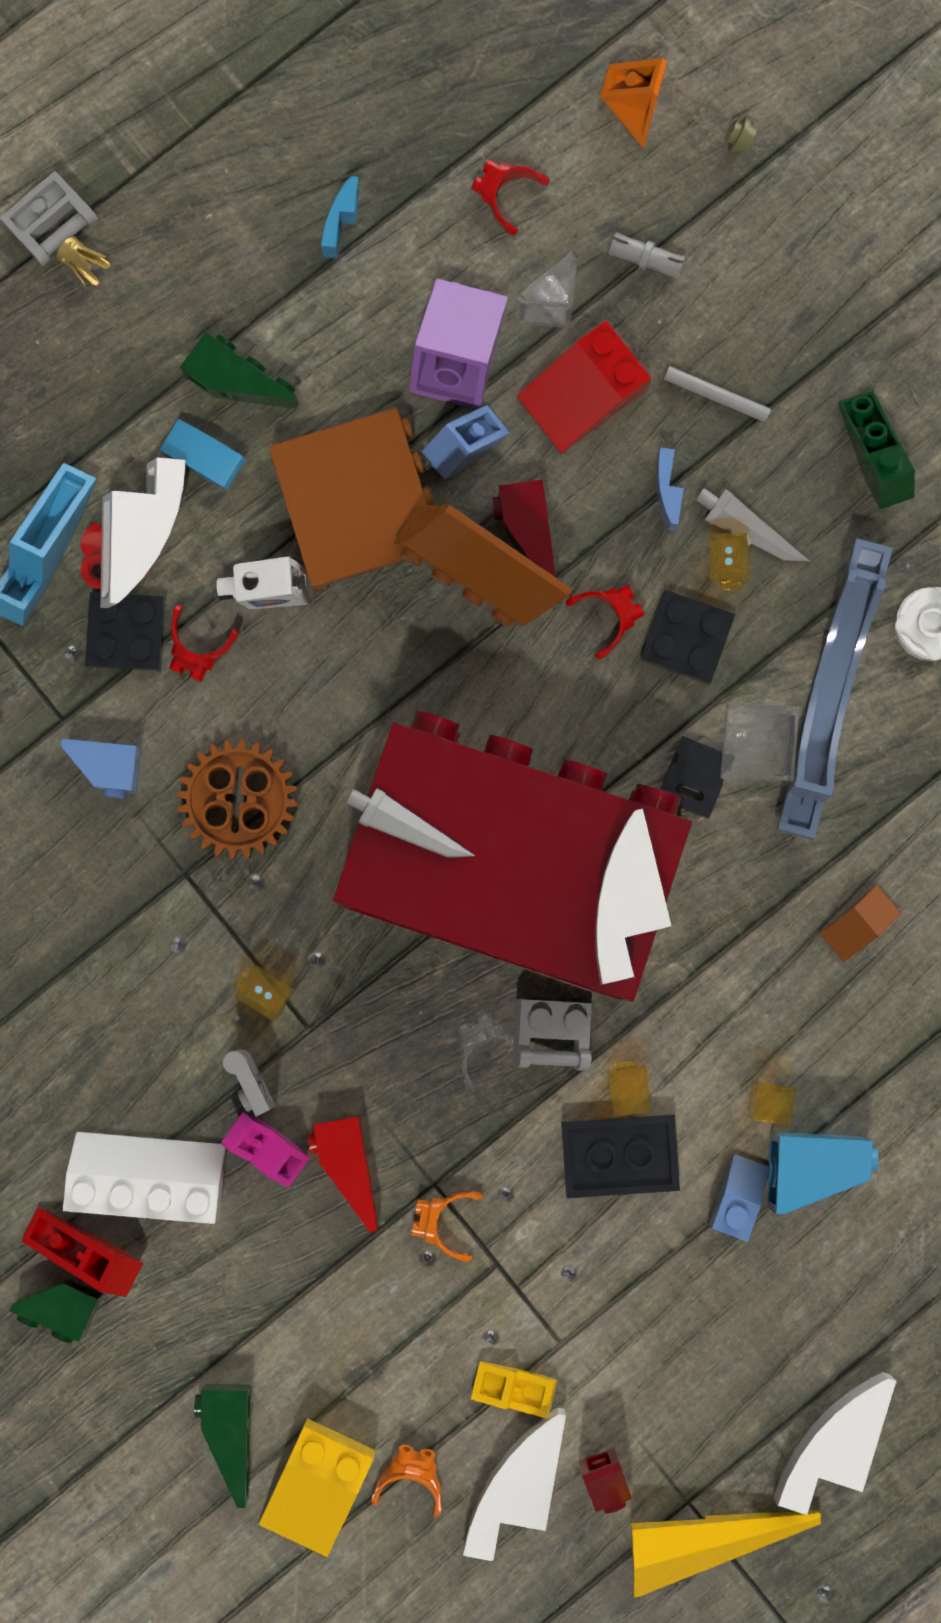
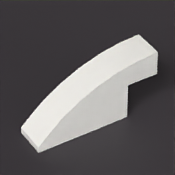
M157 457L149 462L146 471V494L111 491L103 496L100 608H109L126 597L144 578L158 558L170 535L178 513L184 486L186 460Z
M643 809L635 810L626 822L611 851L602 877L595 919L596 961L601 985L634 977L625 941L626 937L671 927Z
M882 1372L850 1390L830 1406L810 1427L795 1448L782 1472L773 1496L778 1506L807 1515L818 1478L863 1492L896 1384V1380L890 1374Z
M554 1409L546 1419L542 1418L530 1427L511 1446L492 1471L471 1515L463 1545V1556L493 1561L500 1523L546 1531L566 1418L565 1409Z

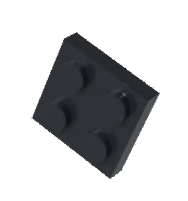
M665 589L640 661L710 685L735 614Z
M90 592L85 666L87 668L161 672L166 598L164 596L128 594L119 603L109 608H100L101 593Z

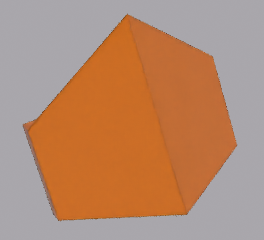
M664 58L609 64L600 94V99L607 104L643 149L664 80L667 61Z

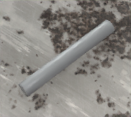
M669 366L664 380L763 422H766L771 411L766 406Z

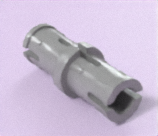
M618 232L614 235L609 249L610 256L639 265L638 269L646 271L649 268L675 279L679 278V272L682 271L686 258L683 255L681 256L655 247L656 243L652 241L644 243Z

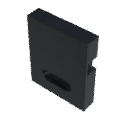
M682 736L660 789L681 798L679 808L709 819L734 756ZM677 785L686 786L700 792L703 798L699 802L678 794L675 788Z

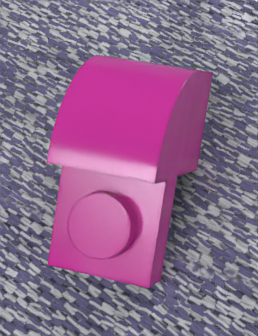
M244 1112L231 1125L228 1134L220 1143L230 1152L251 1162L268 1178L287 1188L290 1187L311 1158L272 1126L254 1115L251 1117Z

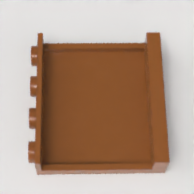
M397 407L269 446L314 593L327 590V585L405 562L406 560L400 556L403 550L394 545L395 540L416 506L434 505L429 487L422 488L418 474L424 473L418 451L411 453L407 440L413 438L407 416L400 418Z

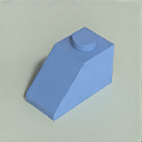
M486 405L446 424L422 452L431 462L433 468L444 479H447L467 469L505 439L510 432L489 406Z
M70 739L61 740V747L90 783L95 788L104 791V797L126 799L127 793L137 794L141 749L139 747Z
M733 1153L708 1222L712 1229L746 1242L749 1241L762 1204L769 1167Z

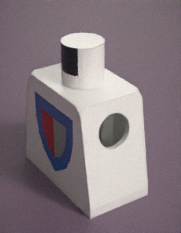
M290 557L235 564L233 567L234 577L217 579V593L221 601L236 599L237 603L248 609L309 605L306 568Z

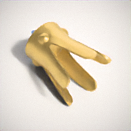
M75 236L67 238L57 251V260L70 267L84 288L86 285L77 272L92 285L98 286L99 284L97 277L90 271L91 265L88 261L105 269L111 267L110 263L103 259L107 256L85 247Z

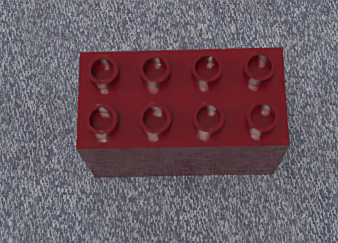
M416 710L410 727L393 722L368 797L372 798L376 789L385 792V795L475 856L445 857L358 823L332 901L340 907L621 1001L634 1002L657 930L625 938L634 977L601 985L596 961L595 919L602 877L611 851L626 822L635 810L643 809L665 901L667 902L693 822L676 816L681 798L667 791L643 784L636 785L635 791L632 790L629 800L603 792L602 789L607 773L572 760L563 759L557 776L531 768L529 764L533 753L532 748L496 735H489L484 752L459 744L457 742L460 736L458 732L460 725L428 712Z

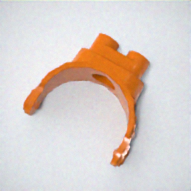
M461 1191L445 1198L432 1197V1201L418 1199L415 1214L420 1215V1221L413 1222L411 1236L425 1238V1243L436 1245L443 1253L450 1257L457 1258L463 1262H471L472 1255L455 1252L444 1245L437 1231V1220L440 1212L448 1203L465 1197L474 1200L483 1199L482 1193L479 1191Z
M400 1445L398 1454L393 1456L391 1464L378 1479L372 1493L371 1504L377 1506V1502L380 1500V1492L390 1482L399 1479H411L422 1483L431 1491L435 1499L433 1517H439L442 1510V1492L436 1474L437 1465L434 1462V1451L422 1449L420 1452H416L409 1445Z

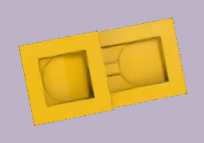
M480 1361L471 1400L505 1410L511 1408L546 1419L550 1414L558 1380L507 1366Z

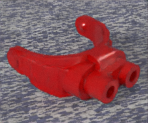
M488 159L482 170L485 173L484 177L478 176L471 189L482 195L481 200L490 206V210L498 225L509 235L515 236L519 232L518 229L505 221L497 208L496 197L498 191L505 183L515 178H529L543 186H548L550 180L546 175L529 167H512L504 162L499 165L493 160Z
M628 584L618 590L613 587L604 592H583L565 601L566 606L569 607L585 599H598L608 604L616 613L619 622L618 636L610 646L598 651L594 655L598 660L607 657L609 652L614 650L618 643H620L622 635L635 626L634 621L645 616L639 603L633 605L631 599L634 598V594Z
M179 604L175 606L172 613L171 634L174 645L171 655L174 657L169 669L179 674H183L184 670L189 671L190 678L202 682L207 670L212 671L216 661L231 650L232 645L239 637L240 630L234 627L226 644L214 653L205 655L192 653L184 648L178 637V620L183 610V606Z

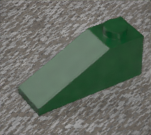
M205 1384L201 1394L195 1395L194 1416L195 1418H201V1431L237 1508H245L249 1500L251 1385Z

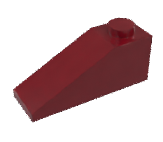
M543 480L499 485V496L492 497L495 519H502L504 531L520 554L556 577Z

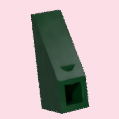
M205 332L180 366L185 378L213 398L296 409L299 405L296 395L293 394L296 390L291 384L280 377L273 380L264 373L266 368L259 361L251 356H247L246 359L242 358L234 352L236 349L235 345L220 334L214 338Z
M873 390L839 401L838 406L865 482L879 509L915 498V469Z

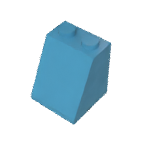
M770 1132L767 1208L776 1214H787L870 1181L871 1171H877L878 1149L872 1148L873 1141L859 1136Z

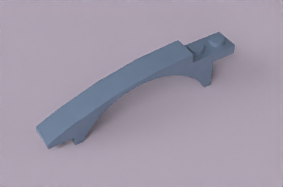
M858 538L854 542L809 697L776 831L809 840L815 839L824 802L832 796L836 756L846 707L865 640L885 588V576L893 549L891 547Z

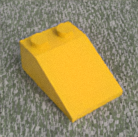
M307 1418L258 1525L328 1557L373 1462L376 1450Z

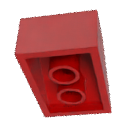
M605 320L571 346L517 395V398L559 453L563 454L647 391L651 377L608 321Z

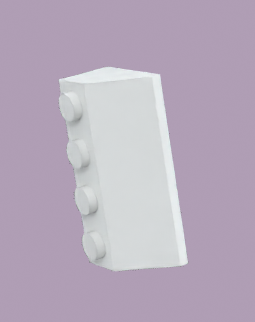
M76 1132L66 1172L63 1211L216 1224L220 1220L226 1148L222 1144Z

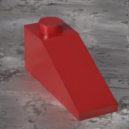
M360 1115L313 1124L314 1132L308 1133L311 1155L318 1154L319 1163L369 1232L377 1231L379 1226Z
M40 1207L37 1208L21 1240L24 1244L102 1293L127 1297L143 1265L142 1261L118 1246Z

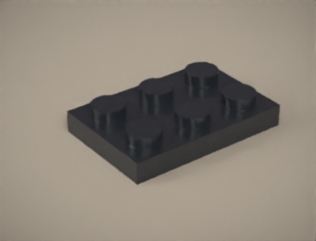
M674 1114L561 1122L567 1199L680 1191Z

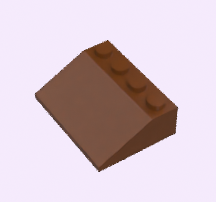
M450 505L416 506L394 542L395 546L403 550L400 554L402 558L417 567L421 563L433 570L430 575L433 579L447 587H450L451 584L455 585L463 591L461 594L463 599L479 608L482 604L493 611L491 617L506 627H510L511 624L527 625L567 598L573 590Z

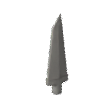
M704 488L697 497V502L711 510L705 519L711 525H715L783 561H809L728 490L725 489L720 498Z
M353 789L346 802L363 812L358 823L366 827L369 826L445 857L475 856L379 789L375 790L372 798Z

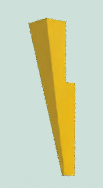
M808 1510L807 1515L796 1511L710 1515L705 1516V1519L630 1523L634 1598L641 1597L820 1525L821 1513L819 1510Z

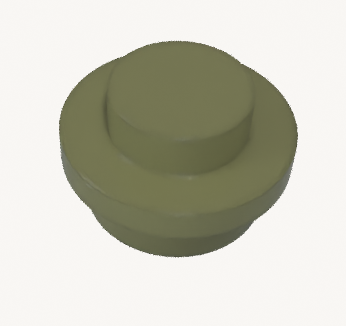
M744 117L740 122L734 121L725 137V141L729 143V152L734 154L737 151L744 154L750 147L757 131V127L751 125L750 119Z

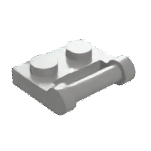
M54 171L3 214L0 220L43 267L51 260L49 256L67 238L74 236L85 225L91 226L98 220V217L63 178ZM72 208L77 212L40 245L35 241Z
M516 999L513 1047L514 1066L516 1068H528L530 1064L573 1066L575 1070L588 1071L592 1061L589 1049L592 1003ZM530 1038L574 1040L573 1051L531 1049Z
M243 1049L226 1054L223 1059V1067L228 1073L236 1074L242 1087L237 1093L247 1112L253 1110L255 1116H258L276 1107L252 1055Z

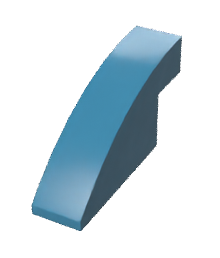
M63 463L10 541L9 567L0 579V616L24 626L50 583L72 540L95 487V477Z

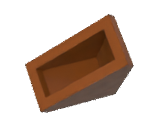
M875 885L819 934L841 960L845 962L878 938L901 913L881 889Z

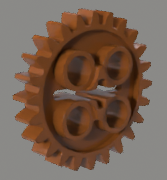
M226 739L223 751H219L214 744H211L212 756L207 758L204 754L198 752L197 756L201 764L198 767L193 764H187L188 769L193 773L192 777H180V781L187 785L188 788L187 791L177 792L176 796L185 799L187 804L178 807L177 811L189 814V817L181 824L183 827H195L190 835L192 840L204 837L201 845L203 850H207L215 844V856L220 857L225 849H228L231 860L236 859L238 850H242L247 860L251 859L252 848H256L260 854L264 855V843L267 841L275 847L278 846L274 836L277 832L282 835L289 834L282 826L284 821L295 822L296 820L291 814L287 813L288 808L299 807L298 802L289 799V795L296 793L298 788L286 785V782L294 775L292 772H280L286 763L283 759L277 760L274 763L271 762L274 751L271 748L261 755V744L259 742H255L251 750L247 749L244 739H240L238 747L234 749L231 742ZM243 767L244 773L240 791L247 798V802L240 803L239 830L234 833L232 832L235 805L229 802V797L236 796L237 768ZM219 770H226L230 774V783L223 789H215L211 782L212 776ZM256 773H263L268 778L267 787L261 792H252L249 789V779ZM215 807H223L227 812L226 821L221 826H211L208 821L209 812ZM252 810H260L265 818L263 825L255 830L248 829L245 824L246 815Z

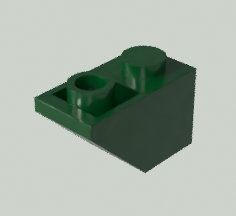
M69 1279L17 1300L11 1305L9 1311L17 1314L16 1320L24 1325L37 1328L40 1324L53 1330L51 1335L60 1341L72 1343L73 1340L79 1342L85 1337L104 1294Z

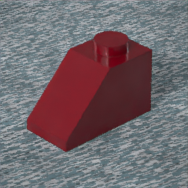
M612 1448L579 1460L581 1474L595 1511L604 1510L605 1514H609L626 1507L625 1502L631 1500L632 1497L615 1449Z

